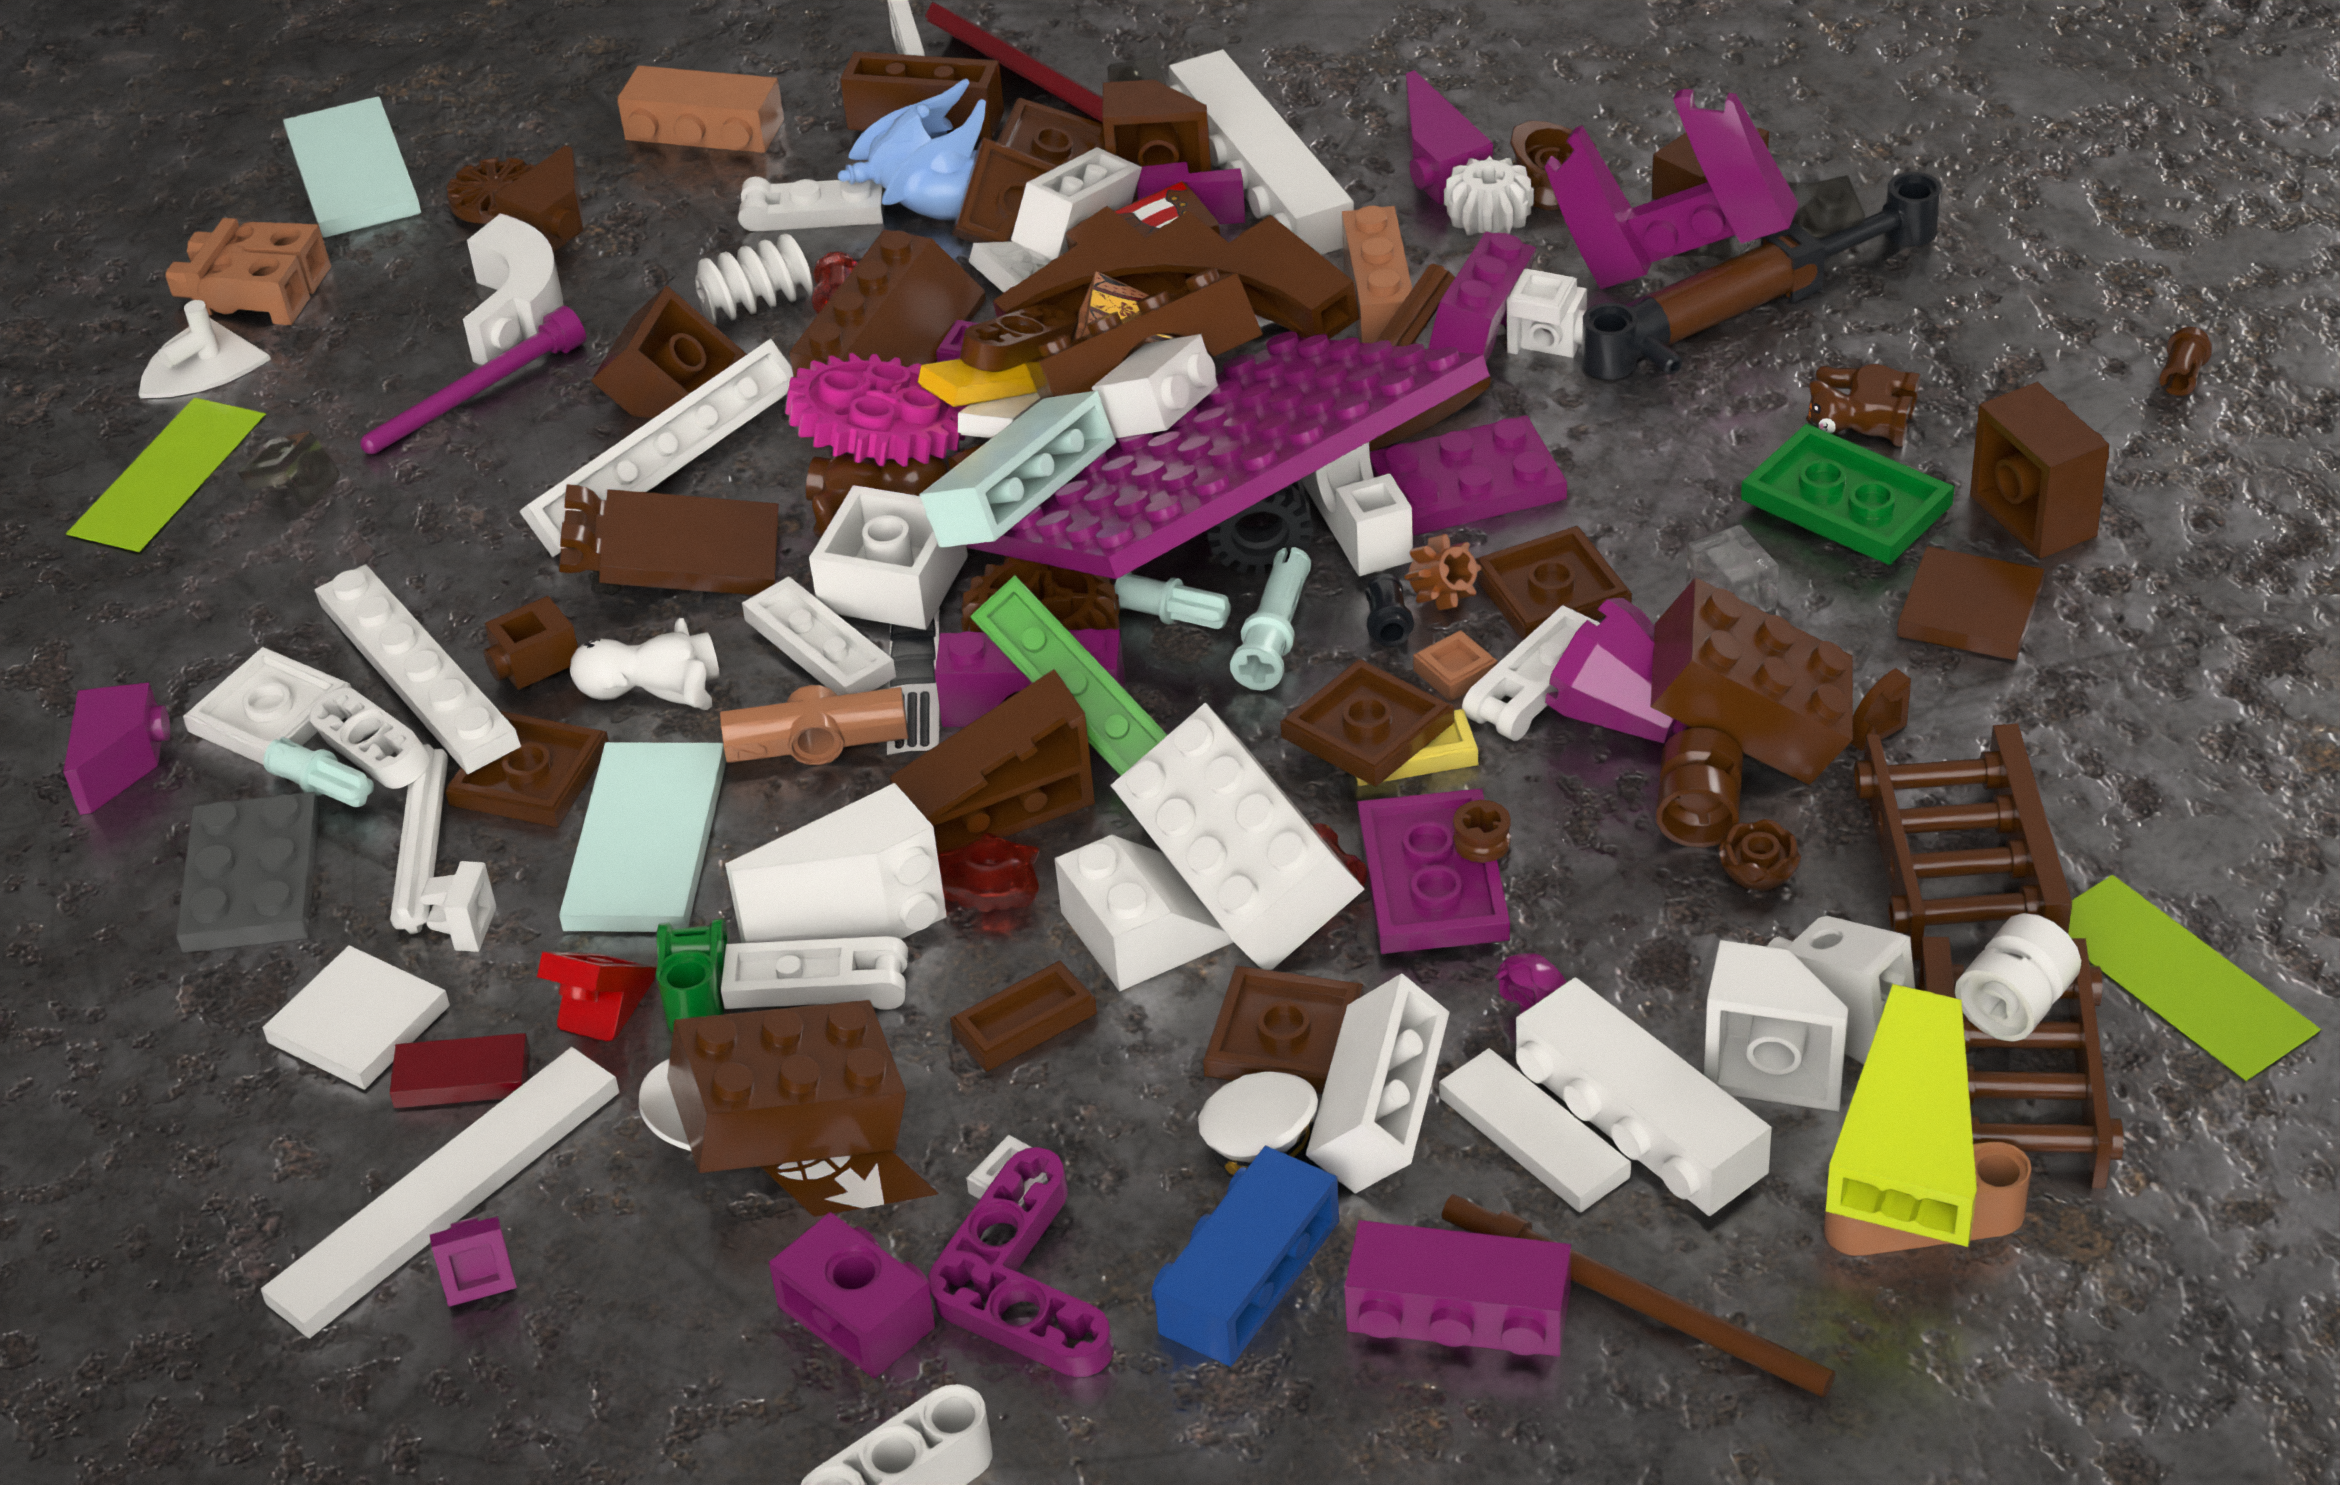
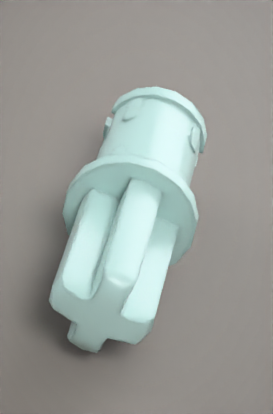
M1129 572L1118 578L1115 583V594H1118L1120 609L1125 608L1156 615L1165 624H1172L1175 620L1220 629L1226 625L1231 612V604L1228 601V597L1224 594L1183 586V582L1179 578L1173 577L1166 582L1134 575Z
M280 737V740H273L265 751L263 762L266 771L299 784L304 793L315 792L316 796L324 794L350 806L360 807L366 804L367 796L374 790L373 781L368 779L365 773L338 762L334 753L328 750L312 751L290 739Z

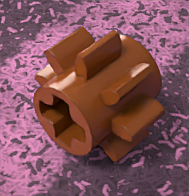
M1443 534L1429 538L1428 546L1425 545L1409 551L1414 560L1410 565L1409 573L1404 575V578L1410 581L1411 587L1417 593V603L1435 599L1436 606L1440 611L1457 607L1458 599L1475 596L1477 592L1472 585L1476 580L1477 572L1481 570V565L1476 564L1475 558L1468 551L1470 546L1468 542L1450 546L1448 535Z

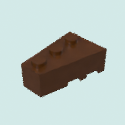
M1055 669L889 776L890 785L895 783L933 825L938 862L1095 804L1085 712Z

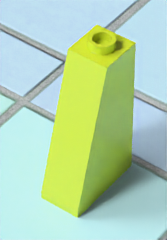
M1892 984L1829 1164L1826 1212L1968 1247L1972 1234L1977 1184L1962 1000Z

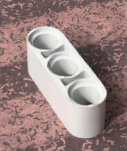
M959 1384L940 1387L812 1470L803 1479L801 1485H966L980 1476L989 1467L992 1459V1444L985 1402L980 1393L971 1387Z

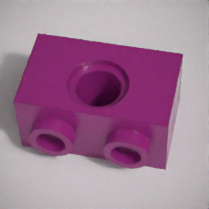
M831 1212L769 1261L778 1307L874 1379L935 1328L930 1290L932 1288L924 1273L913 1263L908 1261L900 1263L882 1250L877 1240L866 1229L860 1226L852 1228Z

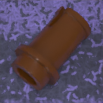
M2184 327L2170 336L2166 346L2169 356L2160 374L2159 382L2161 386L2166 385L2171 375L2170 382L2165 391L2175 396L2190 394L2195 389L2200 368L2209 361L2213 352L2212 343L2208 335L2197 327Z

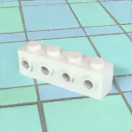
M1573 978L1516 1017V1063L1522 1072L1531 1081L1542 1083L1565 1101L1576 1117L1583 1121H1590L1614 1140L1616 1146L1625 1156L1632 1160L1638 1159L1663 1179L1668 1189L1674 1195L1681 1199H1688L1709 1217L1769 1173L1772 1127L1578 978Z

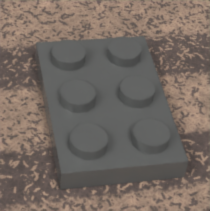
M315 792L282 794L272 797L193 806L176 933L182 953L308 938L320 807Z

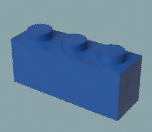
M1265 1145L1248 1168L1241 1167L1237 1170L1230 1181L1226 1196L1211 1215L1205 1214L1198 1220L1192 1231L1189 1244L1174 1263L1167 1262L1158 1272L1152 1287V1299L1155 1301L1158 1334L1232 1367L1340 1222L1337 1176Z

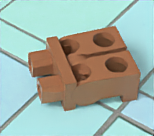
M222 218L212 233L195 232L192 235L187 247L190 263L173 262L166 271V279L173 297L204 301L208 315H213L215 311L222 314H232L238 309L270 313L273 324L292 325L309 301V294L315 292L330 270L331 264L318 224L247 222L239 226L237 219Z

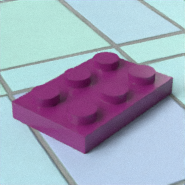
M1527 415L1506 418L1483 426L1461 431H1451L1444 435L1407 444H1396L1390 448L1369 452L1374 478L1390 473L1411 505L1413 536L1567 499V480Z
M1482 788L1357 801L1358 823L1381 954L1510 941V920L1497 860L1485 863L1469 861L1462 858L1456 852L1453 844L1455 832L1453 828L1454 813L1460 806L1469 801L1485 800Z

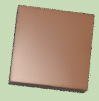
M1461 630L1413 655V671L1450 702L1466 694L1474 684L1498 664L1494 657Z

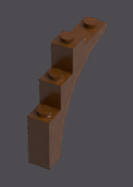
M1106 206L1065 233L1069 251L1053 259L1046 266L993 300L996 317L1037 304L1058 306L1069 310L1077 317L1095 272L1109 276L1147 295L1167 289L1171 297L1188 289L1185 282L1186 279L1208 269L1216 268L1219 275L1238 273L1255 315L1296 332L1302 338L1324 334L1327 335L1328 339H1331L1359 319L1354 281L1272 215L1252 228L1243 231L1237 238L1228 243L1189 210L1146 238L1115 211Z

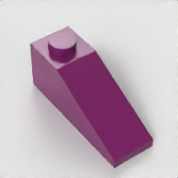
M1414 70L1406 73L1407 122L1411 151L1410 175L1417 188L1423 189L1437 204L1442 205L1444 204V189L1447 188V179L1452 176L1453 167L1459 165L1467 166L1469 158L1482 161L1491 156L1493 159V143Z

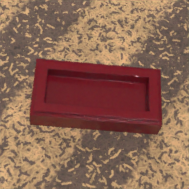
M526 1033L395 1044L389 1091L394 1108L505 1099L527 1082L530 1047Z

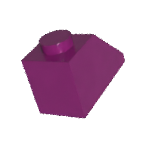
M149 682L78 690L64 774L79 815L92 814L158 766L161 743L170 738V720L165 705L157 706Z

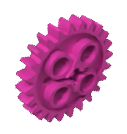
M850 353L848 361L845 362L831 355L828 356L827 365L813 360L810 363V370L799 368L797 370V377L790 378L785 414L790 415V426L799 427V437H814L813 446L816 448L828 445L833 446V456L837 457L849 452L854 454V460L858 463L866 457H873L879 466H884L887 459H894L901 466H907L908 458L913 457L917 461L927 464L930 454L943 459L946 458L947 449L957 451L959 441H964L966 435L958 433V413L969 405L953 407L918 384L921 368L919 363L904 367L901 365L900 358L895 357L890 362H881L877 354H872L869 361H862L857 355Z

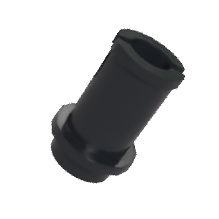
M1391 574L1377 575L1369 580L1368 587L1370 588H1365V595L1370 608V614L1366 623L1368 633L1383 646H1398L1404 643L1413 631V615L1405 606L1404 590L1401 581Z

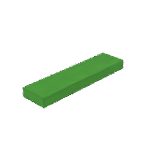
M1015 575L970 616L972 621L1031 683L1053 669L1056 670L1085 712L1088 743L1120 777L1167 736L1160 726Z

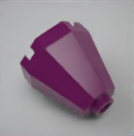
M1624 598L1607 599L1597 609L1607 617L1598 626L1586 620L1576 631L1553 669L1549 684L1559 691L1547 693L1545 703L1566 717L1660 743H1666L1669 738L1678 732L1691 729L1692 727L1650 707L1655 626L1641 609Z

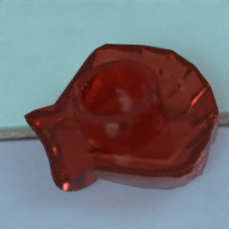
M986 832L982 835L980 841H976L966 847L938 854L943 895L948 901L959 902L965 908L977 907L983 912L1029 906L1035 901L1039 891V883L1032 865L1038 857L1040 848L1010 842Z

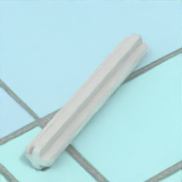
M430 744L423 745L430 755L427 769L417 780L408 785L390 917L395 929H406L409 934L420 932L429 916L430 905L421 904L420 897L427 880L434 877L448 765L446 752L443 749H433Z

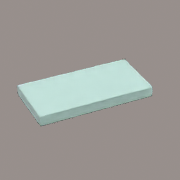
M379 96L283 120L286 134L322 238L421 213L418 197Z
M605 742L559 914L563 931L657 932L659 923L668 922L673 929L689 926L727 762L723 743Z

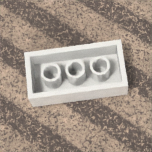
M1206 703L1111 784V787L1231 940L1261 969L1273 970L1364 890L1363 886L1241 740Z

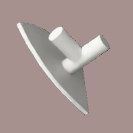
M192 300L184 306L189 327L166 342L151 358L141 378L139 397L167 398L202 392L229 383L271 360L269 354L209 318L204 301Z

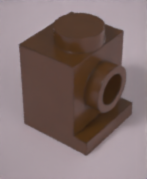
M545 596L484 623L490 647L484 649L483 654L487 666L496 681L499 682L509 678L519 690L532 683L542 681L548 676L566 668L570 671L571 658L578 648L574 626L549 596Z

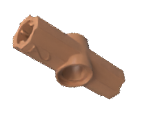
M808 685L794 691L788 698L787 703L720 712L723 746L727 763L792 755L803 764L823 765L838 758L844 747L909 739L901 687L837 696L830 688L821 685Z

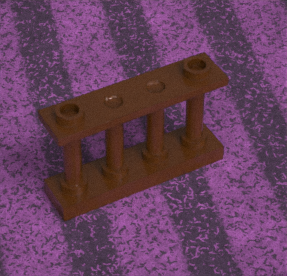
M2018 723L1993 725L1990 751L1981 752L1978 759L1887 765L1879 734L1866 735L1864 761H1855L1854 764L1855 791L1858 799L1868 800L1892 895L1888 897L1890 931L1910 937L1912 960H1920L1921 942L1925 926L2009 920L2011 916L2027 913L2039 915L2054 922L2068 934L2072 900ZM1982 784L1985 790L1993 789L1995 796L1993 797V802L1899 809L1894 790ZM1995 828L1997 834L2006 833L2007 842L2005 847L1910 854L1905 834ZM2008 873L2010 879L2019 878L2021 886L2019 893L1922 900L1917 879Z
M1922 936L1917 982L1918 990L1956 998V981L1965 971L1963 964H1952L1949 937ZM2072 938L2081 958L2080 973L2058 998L2068 999L2070 1022L2040 1021L2025 1039L2013 1042L1996 1039L1982 1032L1967 1019L1964 1013L1963 1025L1966 1054L1969 1053V1048L2074 1049L2077 1072L1974 1071V1065L1967 1064L1970 1105H1974V1099L2080 1100L2084 1125L1980 1123L1979 1116H1971L1973 1144L2004 1142L2016 1146L2023 1152L2087 1153L2091 1187L2106 1189L2110 1160L2122 1159L2123 1125L2121 1118H2110L2095 1010V1006H2100L2102 1000L2100 966H2089L2086 938Z

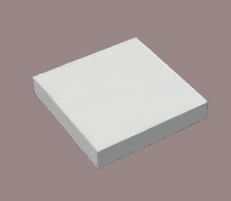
M262 647L183 716L188 732L264 765L265 751L273 740H280V737H285L303 746L318 732L310 721V712L313 706L327 693L338 688H351V685Z
M349 945L263 1026V1030L269 1044L365 1090L393 1062L395 1044L413 1043L450 1004L446 990Z

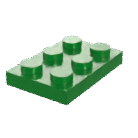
M1806 423L1742 481L1741 500L1880 562L1891 565L1953 505L1955 486Z

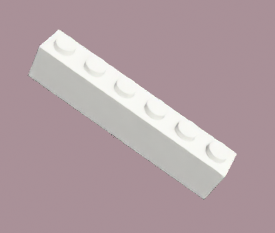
M1222 49L1168 65L1169 87L1207 105L1211 163L1215 167L1219 166L1222 170L1241 168L1244 197L1249 202L1254 216L1264 220L1272 215L1321 255L1342 249V211L1354 210L1353 200L1228 54Z

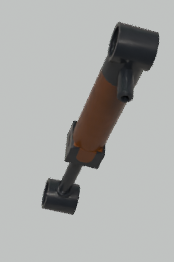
M1905 172L1898 174L1888 183L1887 200L1882 207V211L1816 239L1792 221L1789 229L1761 237V246L1627 304L1607 302L1593 305L1583 315V369L1595 378L1604 380L1619 379L1632 373L1636 367L1637 359L1645 356L1667 375L1675 374L1680 370L1683 361L1668 345L1780 296L1794 303L1821 291L1823 288L1824 261L1826 258L1884 233L1889 240L1899 245L1921 246L1930 243L1938 234L1942 195L1941 183L1935 177L1926 173Z

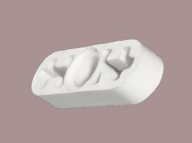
M343 687L327 693L316 702L310 712L311 723L329 746L387 788L396 789L411 784L425 772L429 765L430 755L415 733L352 688ZM374 734L372 737L364 741L367 737ZM394 752H396V754H397L396 757H392L391 755H392Z

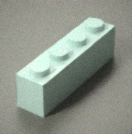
M1098 391L1043 398L919 494L939 547L996 541L1113 446L1116 441Z

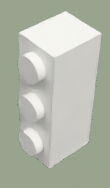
M1096 147L1027 182L1011 241L1028 248V253L1039 260L1050 262L1069 251L1066 232L1106 206L1116 211L1132 203L1142 167Z
M1402 973L1347 1005L1306 1151L1307 1157L1326 1172L1337 1176V1180L1355 1194L1412 1163L1450 1013Z

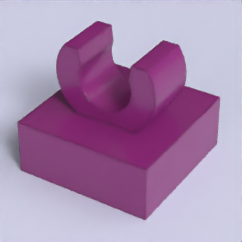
M477 1216L450 1223L451 1229L430 1234L431 1247L448 1307L517 1288L498 1216L481 1221L478 1220Z

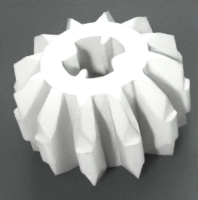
M1491 156L1482 161L1469 158L1467 166L1459 165L1453 167L1452 176L1447 179V188L1444 189V205L1447 206V214L1451 217L1452 226L1465 228L1467 235H1474L1478 232L1485 233V231L1510 234L1511 228L1525 226L1526 217L1531 214V206L1534 204V188H1531V179L1527 177L1526 167L1513 165L1511 158H1505L1500 161L1493 160Z

